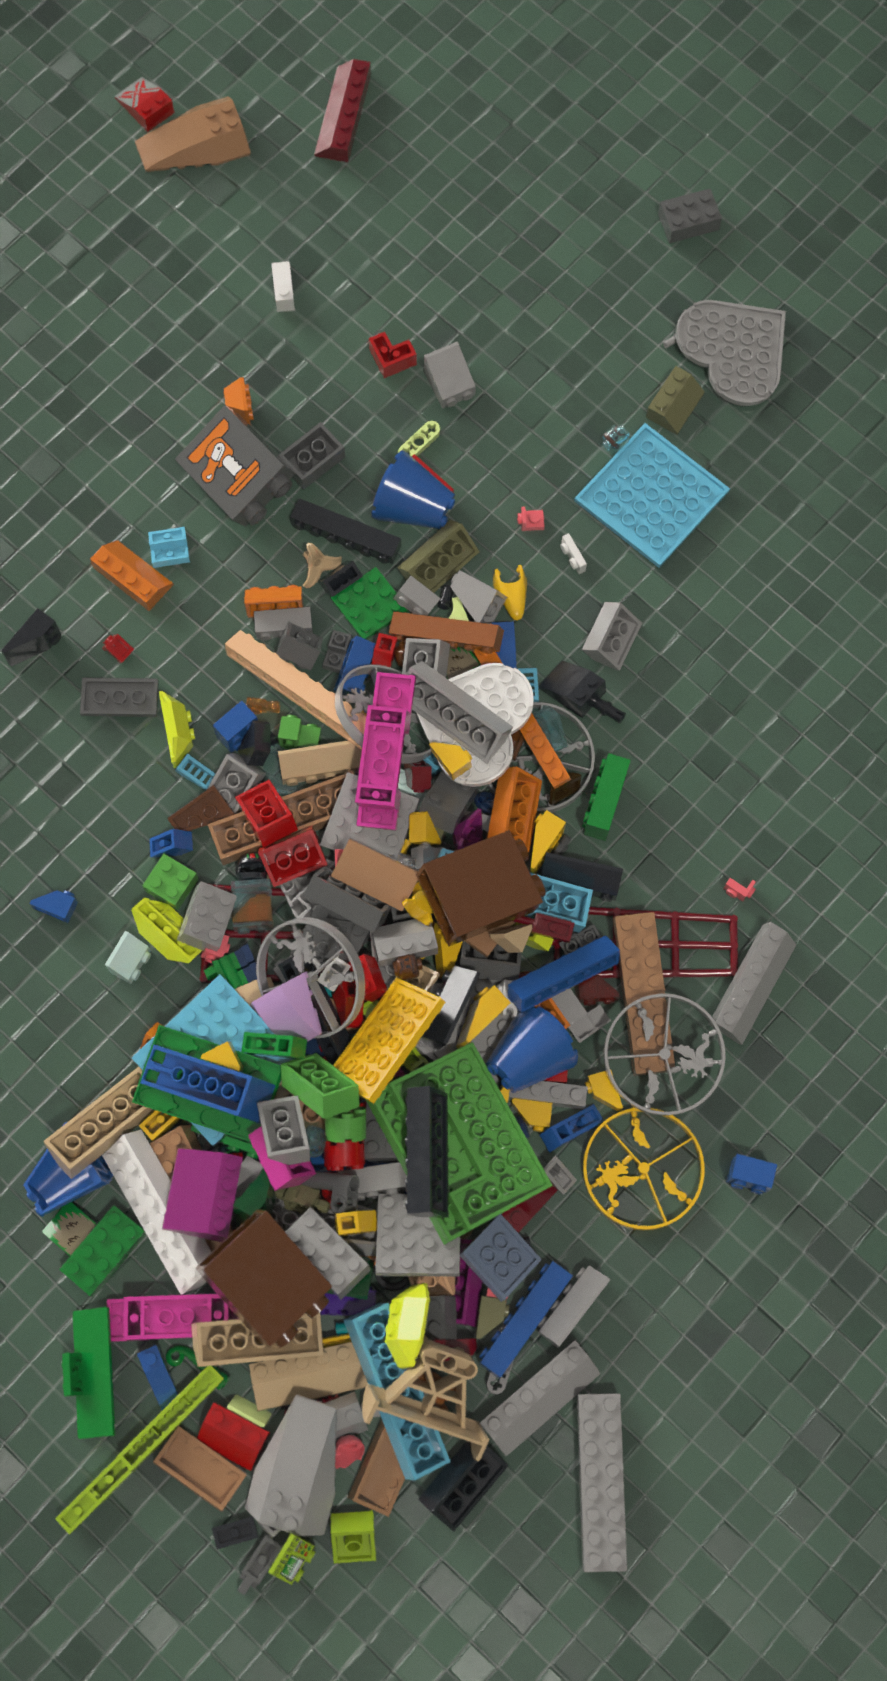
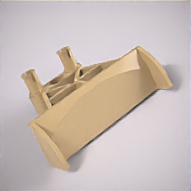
M424 1335L418 1354L420 1358L416 1361L414 1367L408 1368L387 1389L369 1383L366 1384L362 1405L364 1422L370 1424L376 1410L470 1441L474 1460L480 1461L490 1439L478 1421L465 1417L466 1379L475 1377L478 1367L472 1357L465 1353L462 1348H451L428 1340L427 1336ZM447 1357H451L449 1361L444 1362ZM430 1367L449 1373V1375L434 1382ZM424 1373L426 1381L417 1378ZM457 1386L456 1392L450 1390V1389H452V1388H454V1387ZM411 1387L425 1392L422 1401H418L401 1395V1393L406 1388ZM440 1397L456 1403V1413L433 1406L436 1398Z

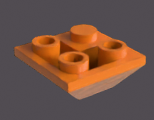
M244 377L224 388L225 404L237 412L251 426L250 420L254 419L249 384H245Z

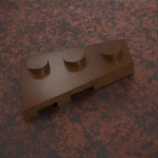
M213 785L167 819L174 829L191 831L235 815V812L218 788Z

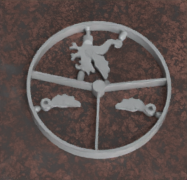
M364 665L351 670L338 686L335 694L337 716L346 732L361 747L363 746L364 735L356 728L352 721H358L359 717L355 714L362 712V710L367 713L368 705H373V696L369 694V697H365L363 694L366 691L360 690L359 694L357 693V688L351 689V692L354 694L342 695L344 683L352 677L370 674L375 685L377 672L402 674L401 671L381 665ZM343 699H346V702L355 703L351 716H348L346 713ZM412 713L411 722L421 724L417 714ZM405 734L404 745L407 749L405 750L406 754H402L401 763H416L432 754L430 749L422 753L415 752L416 745L411 744L410 736Z
M534 702L533 709H540V727L542 709L551 710L570 719L586 738V741L583 743L578 741L571 745L568 743H552V747L557 752L570 754L575 749L581 751L583 746L589 745L591 754L590 769L561 762L564 768L589 774L584 785L573 797L554 806V804H549L550 795L546 794L544 797L540 791L539 800L548 801V807L537 808L536 814H544L546 810L552 813L572 804L588 786L594 769V746L586 727L571 712L550 703ZM534 754L532 756L517 757L516 761H511L518 762L519 768L523 770L525 769L524 761H532L536 765L539 764ZM541 766L533 774V776L540 780L544 776ZM526 768L525 771L532 774V770L528 771V768ZM491 783L487 784L489 790L495 795L496 789Z
M295 918L275 927L265 937L257 956L256 974L261 996L280 986L277 985L269 988L267 982L266 956L270 943L272 941V943L277 944L278 949H282L286 945L289 949L296 950L293 953L295 967L298 968L301 974L304 972V962H309V964L313 962L317 968L316 971L308 972L307 984L310 986L332 1031L322 1032L315 1038L331 1036L349 1026L360 1012L365 995L364 971L353 945L337 928L316 918ZM295 923L310 924L324 930L342 948L321 965L319 960L314 958L317 954L316 951L312 953V949H310V945L316 946L315 941H309V937L313 935H310L308 931L306 932V937H304L301 930L297 929ZM290 924L293 926L294 932L292 934L296 941L290 942L284 939L278 942L275 935L286 925ZM345 951L354 972L346 975L341 972L334 973L329 978V983L327 984L329 988L333 985L341 984L343 981H356V997L353 1009L344 1024L339 1026L317 983V974Z
M674 994L649 995L629 1004L612 1022L604 1043V1065L613 1088L631 1106L653 1115H677L697 1107L713 1093L724 1071L725 1045L715 1020L697 1003ZM656 998H667L663 1049L656 1054L608 1057L610 1035L619 1018L628 1009L636 1006L639 1009L637 1014L643 1020L642 1027L645 1032V1041L647 1042L650 1036L654 1035L653 1029L655 1027L653 1021L646 1016V1009L641 1008V1002ZM671 999L682 1001L694 1007L706 1017L713 1027V1030H710L708 1034H702V1039L705 1040V1043L696 1049V1053L693 1049H690L689 1045L683 1046L680 1044L678 1047L672 1048L671 1045L667 1044ZM717 1035L721 1053V1060L719 1061L712 1058H704L703 1051L709 1046V1036ZM672 1049L685 1058L689 1057L691 1060L680 1057L679 1060L681 1062H677V1064L681 1065V1067L675 1066L670 1068L668 1058L671 1053L669 1050ZM657 1056L659 1059L664 1060L678 1111L661 1112L650 1109V1104L655 1101L653 1095L658 1091L660 1083L657 1080V1075H654L651 1070H648L649 1093L645 1098L647 1104L645 1107H642L633 1102L616 1084L611 1074L608 1060ZM713 1064H719L720 1068L717 1078L709 1092L694 1105L681 1110L672 1073L683 1069V1073L687 1074V1069L689 1071L694 1069V1074L691 1077H697V1072L701 1071V1078H704V1076L708 1075L703 1071L704 1067H713Z

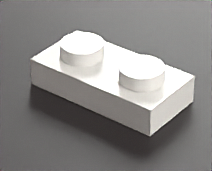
M570 534L562 536L560 546L563 553L569 556L571 567L574 570L576 569L578 574L585 572L587 563Z

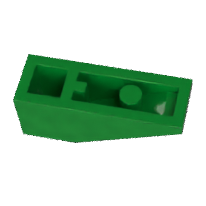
M244 1032L241 1052L304 1060L307 1039L287 1035Z

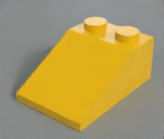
M548 810L543 815L540 813L534 822L535 833L530 873L536 874L545 861L546 852L551 853L564 834L566 822Z
M495 985L491 988L486 986L473 997L475 1001L469 1007L456 1045L458 1049L471 1042L511 1003Z

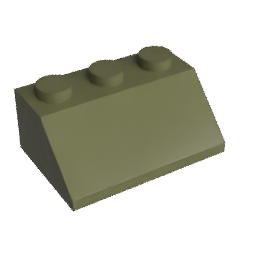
M675 366L649 405L646 418L678 435L705 391L692 374Z

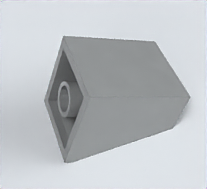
M458 342L424 355V374L442 409L452 407L462 400H469L475 395L476 386Z
M460 570L452 578V590L473 619L479 623H493L507 597L498 590Z

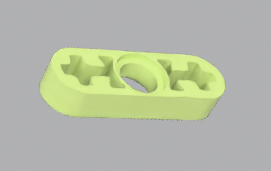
M435 421L425 423L399 448L398 453L403 450L407 453L410 451V456L414 454L419 456L439 437V424ZM429 428H430V429H434V428H435V432L431 431V432L429 433ZM422 439L424 444L417 446L414 444V441Z

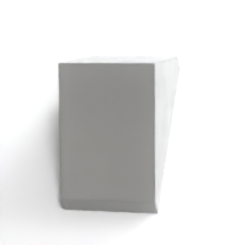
M556 1156L543 1168L552 1185L563 1195L577 1181Z

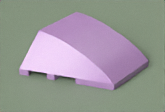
M307 971L276 987L250 1004L275 1035L295 1036L307 1039L308 1042L322 1033L317 1010L313 1008L311 1000L312 990H309L307 984Z

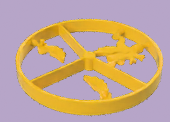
M636 1108L626 1109L606 1119L590 1138L583 1158L585 1187L595 1206L613 1222L635 1230L663 1228L683 1217L699 1197L705 1175L702 1150L694 1134L682 1121L673 1115L663 1116L680 1126L690 1139L649 1164L646 1162L641 1163L607 1125L617 1117L631 1113L632 1117H634L631 1120V1126L635 1127L632 1135L634 1141L639 1146L650 1148L644 1133L640 1131V1120L635 1118L637 1117V1112L643 1111ZM650 1108L651 1110H654V1111L665 1112V1111H662V1110ZM604 1127L628 1155L622 1160V1164L618 1160L615 1161L617 1166L614 1165L612 1169L609 1168L610 1161L604 1163L606 1170H603L599 1164V1168H596V1170L602 1172L603 1175L597 1178L596 1182L591 1185L587 1177V1156L593 1139ZM692 1141L700 1163L699 1185L693 1200L687 1198L684 1192L676 1188V1184L664 1172V1180L662 1181L665 1185L664 1189L669 1194L677 1195V1199L680 1202L685 1201L689 1205L680 1215L667 1222L647 1172L649 1171V1166ZM632 1159L637 1163V1170L641 1174L640 1176L629 1177L623 1175L618 1177L620 1174H628L626 1170L628 1166L624 1165L628 1164ZM639 1178L641 1180L646 1179L664 1223L654 1226H638L623 1222L612 1216L615 1210L614 1207L619 1205L617 1200H613L618 1189L617 1184L620 1187L624 1186L627 1188L629 1185H634ZM606 1183L610 1188L608 1199L612 1205L607 1211L599 1204L592 1193L593 1188L596 1186L601 1187Z

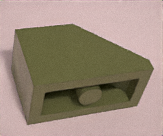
M480 1296L475 1338L481 1339L503 1322L504 1317H508L509 1304H506V1299L501 1302L498 1298Z

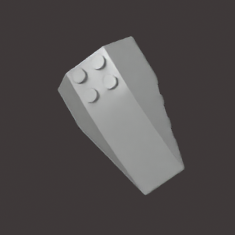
M300 1395L295 1396L253 1474L245 1509L259 1523L293 1533L297 1536L325 1534L336 1494L335 1437L337 1407Z

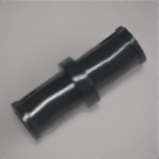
M601 698L593 706L603 716L607 715L618 723H621L626 715L625 712L614 707L610 701L606 702Z

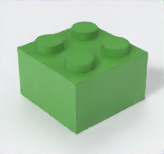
M163 854L142 886L145 892L163 903L169 904L178 911L199 878L196 872Z

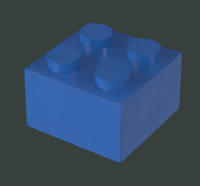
M243 701L239 702L213 724L216 738L230 753H233L235 750L238 751L252 721H258L257 716Z
M737 1154L731 1160L726 1183H730L731 1187L743 1190V1187L751 1189L752 1193L763 1195V1192L766 1193L772 1189L777 1164Z

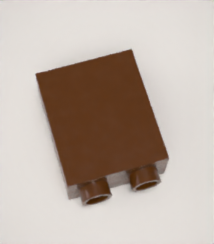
M510 830L426 862L417 872L416 876L448 947L531 914L543 903L542 897L545 896L543 882L537 874L530 875L525 861L529 859L527 848L520 838L514 840Z
M256 1210L195 1267L198 1273L257 1340L269 1347L274 1343L279 1348L288 1344L299 1331L294 1324L305 1313L310 1318L319 1314L329 1303V1299L324 1294L333 1287L266 1210Z

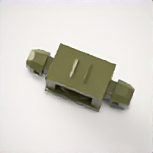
M304 1185L275 1190L274 1193L278 1199L284 1200L285 1209L304 1214L310 1207L315 1212L328 1213L330 1209V1203L320 1199V1190Z

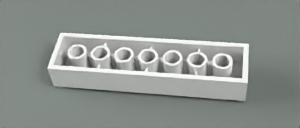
M142 1130L124 1134L102 1156L180 1294L184 1295L197 1290L206 1283V1280L198 1273L195 1267L211 1253V1250L203 1238L162 1229L171 1181Z

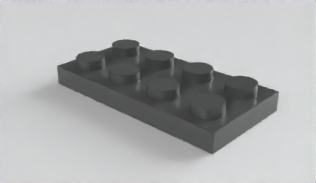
M82 678L80 715L157 717L159 680L142 678Z

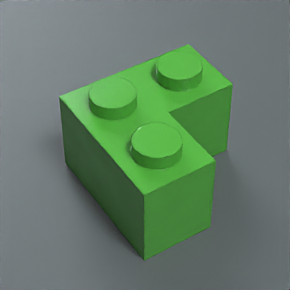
M295 715L281 717L278 734L281 750L320 745L321 727L315 724L302 725L301 718Z

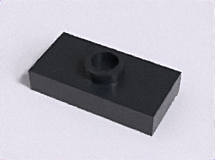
M253 1516L212 1528L217 1550L259 1537Z

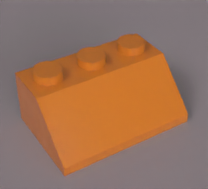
M289 585L283 588L271 586L266 589L253 587L245 590L244 603L248 618L254 617V611L303 607L302 586Z

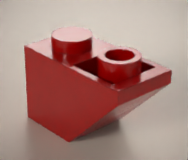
M379 633L371 665L392 667L395 656L394 651L398 646L397 637Z
M343 981L333 994L342 1025L348 1019L354 1006L356 997L354 981ZM364 1000L357 1017L346 1028H360L362 1026Z

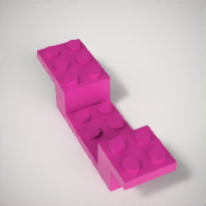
M377 672L373 705H368L355 798V803L359 806L356 825L358 827L397 830L401 799L398 783L405 734L409 735L416 684V676Z
M218 1294L107 1299V1307H109L111 1342L192 1338V1324L239 1319Z

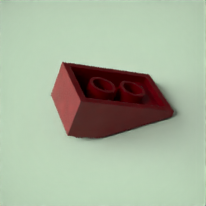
M552 1185L501 1215L519 1234L558 1190Z

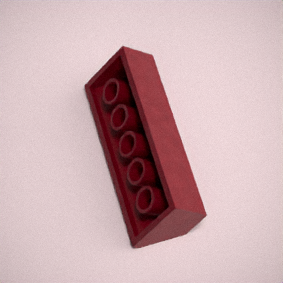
M352 59L337 67L314 153L315 157L349 162L371 78V62Z

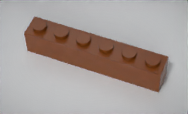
M393 612L389 634L397 637L399 642L406 641V638L436 639L449 643L451 649L463 647L467 651L474 652L475 649H478L483 653L492 654L493 652H500L504 630L499 625Z

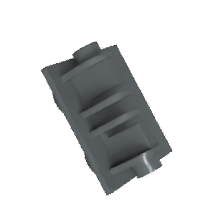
M314 917L337 928L351 942V922ZM313 926V941H315L316 946L312 948V953L314 951L317 953L314 958L318 960L331 958L342 948L341 945L330 934ZM345 951L338 956L341 960L350 961Z

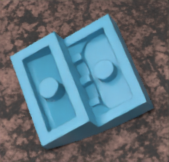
M185 527L148 532L153 568L190 562Z

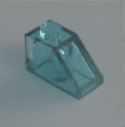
M550 706L533 713L555 752L568 747L559 713Z

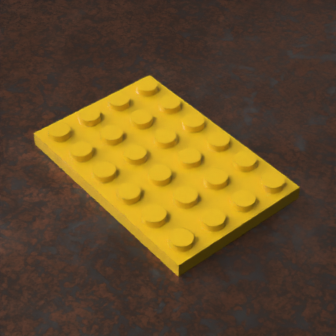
M396 977L333 1066L359 1085V1096L374 1104L446 1002L442 998Z

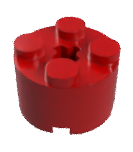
M345 1139V1143L323 1141L324 1166L327 1167V1170L340 1171L344 1170V1166L351 1169H364V1140L352 1142L351 1139Z

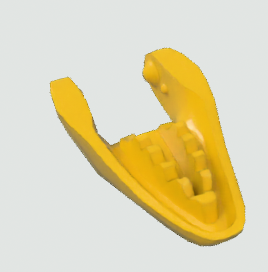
M518 565L516 569L520 579L514 583L502 582L500 578L501 572L495 569L493 575L494 589L507 597L504 606L512 619H522L527 593V578L522 566Z

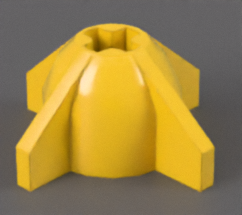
M417 882L412 897L405 899L402 904L412 918L429 926L433 922L431 916L433 911L420 883Z

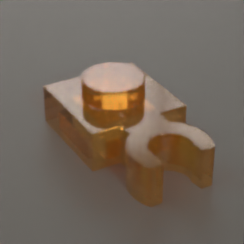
M247 697L246 705L254 714L267 713V711L280 713V702L278 701L269 702L266 699Z

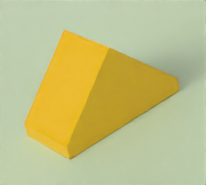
M428 811L410 813L409 843L418 845L424 843L440 845L442 843Z
M227 1041L201 1055V1059L237 1071L243 1070V1065L231 1041Z

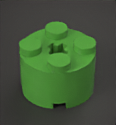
M358 1107L350 1112L325 1118L326 1139L337 1143H345V1139H352V1142L364 1140L366 1138V1108Z

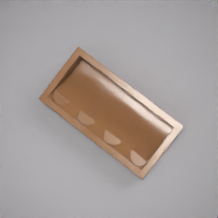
M349 839L331 875V877L400 911L404 910L402 902L410 898L418 881L417 871L352 839Z
M381 1419L347 1498L389 1517L405 1478Z
M179 1426L153 1461L157 1467L221 1513L247 1475Z

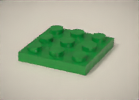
M377 567L334 597H331V601L358 636L366 640L391 624L393 612H409V610L400 606L393 599L397 593Z

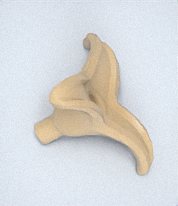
M307 543L306 548L308 551H305L303 556L307 559L308 577L303 587L311 588L318 582L323 571L339 567L342 557L323 555L314 544Z

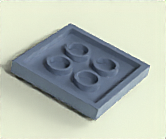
M501 1214L496 1216L460 1254V1257L501 1302L511 1294L542 1260Z

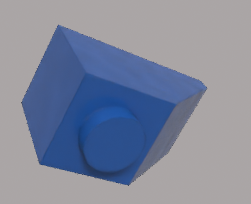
M172 829L149 839L150 857L152 858L162 857L163 854L179 856L193 851L192 832Z
M57 890L33 899L29 904L37 911L68 923L78 901L73 893L66 890L64 892Z

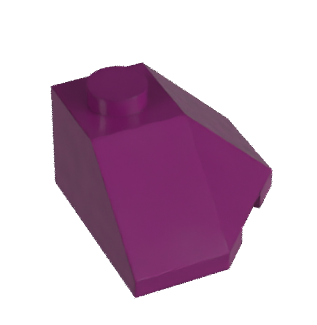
M478 808L465 815L453 832V843L456 851L483 840L481 809Z

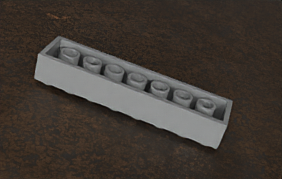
M620 1394L577 1395L582 1570L584 1572L627 1571Z

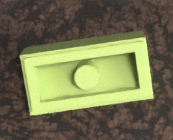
M235 1395L227 1406L228 1410L261 1428L266 1427L272 1416L271 1412L267 1410L258 1411L256 1404L239 1395Z

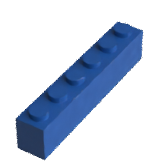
M606 935L595 939L593 942L579 947L577 950L563 955L535 971L529 972L526 976L513 980L508 984V998L522 1013L618 964L620 949Z
M554 1261L550 1265L547 1263L539 1272L542 1275L540 1280L532 1282L527 1289L530 1291V1294L526 1299L522 1296L515 1306L518 1308L515 1315L510 1313L503 1323L506 1325L505 1329L502 1332L499 1330L496 1332L491 1340L494 1344L490 1350L486 1347L479 1356L482 1359L479 1365L498 1379L502 1377L573 1276Z

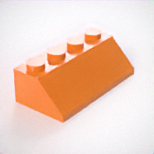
M118 540L103 545L90 558L95 570L148 611L174 585Z
M517 766L506 770L497 782L487 839L510 830L514 840L520 838L524 842L528 853L530 852L542 780Z

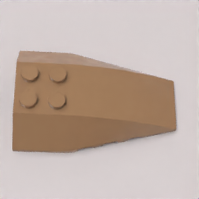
M229 96L196 106L135 141L146 172L169 170L170 167L182 169L185 166L191 165L203 167V164H211L214 166L251 155L244 128L233 100Z

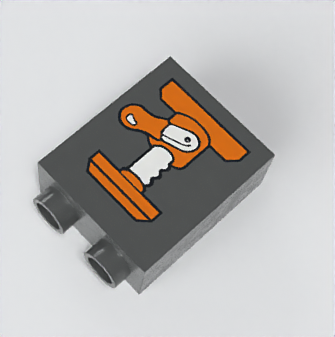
M226 405L175 458L184 470L233 521L245 527L248 524L255 525L264 518L267 513L265 508L267 503L274 496L276 498L284 496L292 487L290 479L296 474L237 412Z

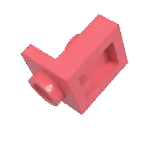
M521 507V513H518V524H521L522 531L544 530L543 510L525 511V507Z

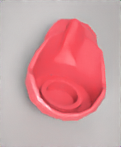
M345 1435L336 1442L335 1467L336 1469L347 1468L355 1460L362 1459L365 1446L358 1437Z

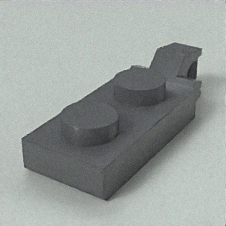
M265 1535L242 1570L239 1578L244 1581L237 1591L245 1595L251 1586L256 1588L276 1560L283 1546Z

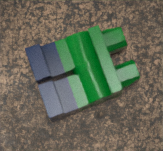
M248 944L229 955L212 961L213 965L204 970L208 982L220 974L236 989L257 980L256 962Z

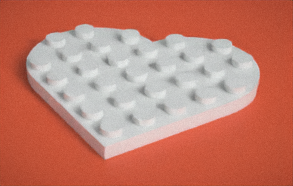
M502 663L485 664L448 679L513 726L506 742L487 764L468 751L472 757V768L453 780L458 784L477 787L490 784L499 779L506 772L512 761L513 740L511 734L520 730L531 716L534 698L528 679L518 669H513ZM416 713L429 743L457 745L463 751L467 750ZM437 760L442 771L445 773L447 777H449L452 780V778L449 776V774Z

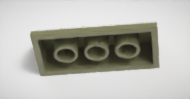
M450 520L397 568L406 581L412 576L434 593L480 551L462 523Z

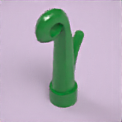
M173 1346L166 1353V1361L171 1366L180 1365L186 1356L201 1372L207 1367H198L194 1350L186 1346ZM175 1353H179V1358L177 1360L172 1359V1356ZM213 1365L212 1367L224 1378L216 1387V1389L221 1391L230 1380V1377L223 1371L221 1372L216 1365Z

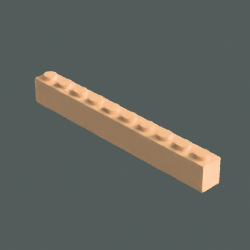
M240 630L225 643L227 656L362 750V747L343 728L337 716L334 692H329L322 684L310 679L305 672L297 670L292 663L282 660L279 655L270 651L266 645L254 640L250 634ZM343 701L348 716H351V711L354 708L348 702ZM360 712L355 714L359 717L358 721H352V723L364 735L366 716Z

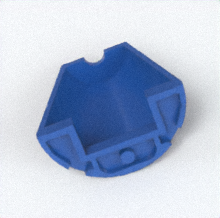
M400 451L394 458L396 462L394 464L390 463L380 482L373 502L376 510L372 511V518L378 521L441 529L448 520L446 516L447 510H451L455 504V494L407 452Z
M539 1006L538 1008L532 1007L522 1013L519 1010L517 1011L516 1017L512 1019L485 1065L492 1075L497 1074L502 1078L501 1083L504 1088L512 1093H516L575 1067L578 1062L577 1049L573 1050L571 1045L573 1040L565 1027L551 1013Z
M47 1149L27 1178L24 1187L27 1191V1197L33 1202L36 1201L34 1204L36 1206L35 1211L43 1217L109 1184L112 1181L113 1174L101 1155L71 1179L60 1168Z

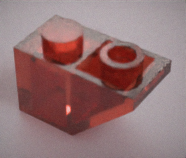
M595 975L577 984L578 999L580 1003H584V1006L595 1005V1002L614 1004L620 997L619 992L599 975Z

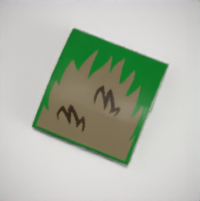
M457 647V649L450 648L446 679L477 668L481 664L471 651L464 650L463 647Z
M71 1202L61 1208L42 1233L66 1254L71 1256L96 1227L97 1223Z

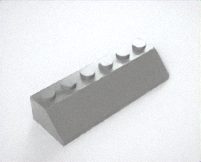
M423 661L411 666L407 675L416 676L412 710L487 764L506 742L513 726Z
M772 922L762 925L712 1016L720 1032L740 1045H743L797 945L787 931Z
M574 1340L483 1419L480 1425L504 1455L507 1456L601 1373L586 1352Z

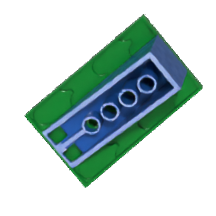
M159 1025L132 1102L251 1142L248 1135L261 1127L257 1103L275 1099L281 1081V1065L235 1050L243 1065V1070L237 1071L201 1059L202 1054L218 1047L219 1044Z

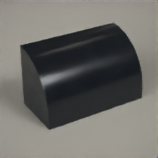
M348 560L318 580V582L329 596L334 597L363 577L354 561Z

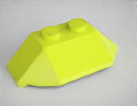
M160 691L159 696L173 767L177 768L193 747L192 740H195L194 729H190L189 722H192L190 711H186L184 704L167 693Z
M143 898L132 908L131 911L139 933L168 960L190 963L202 952L200 949L177 940L184 918L169 904Z
M427 1283L411 1285L393 1298L389 1307L385 1343L400 1369L415 1366V1359L423 1343L430 1302Z

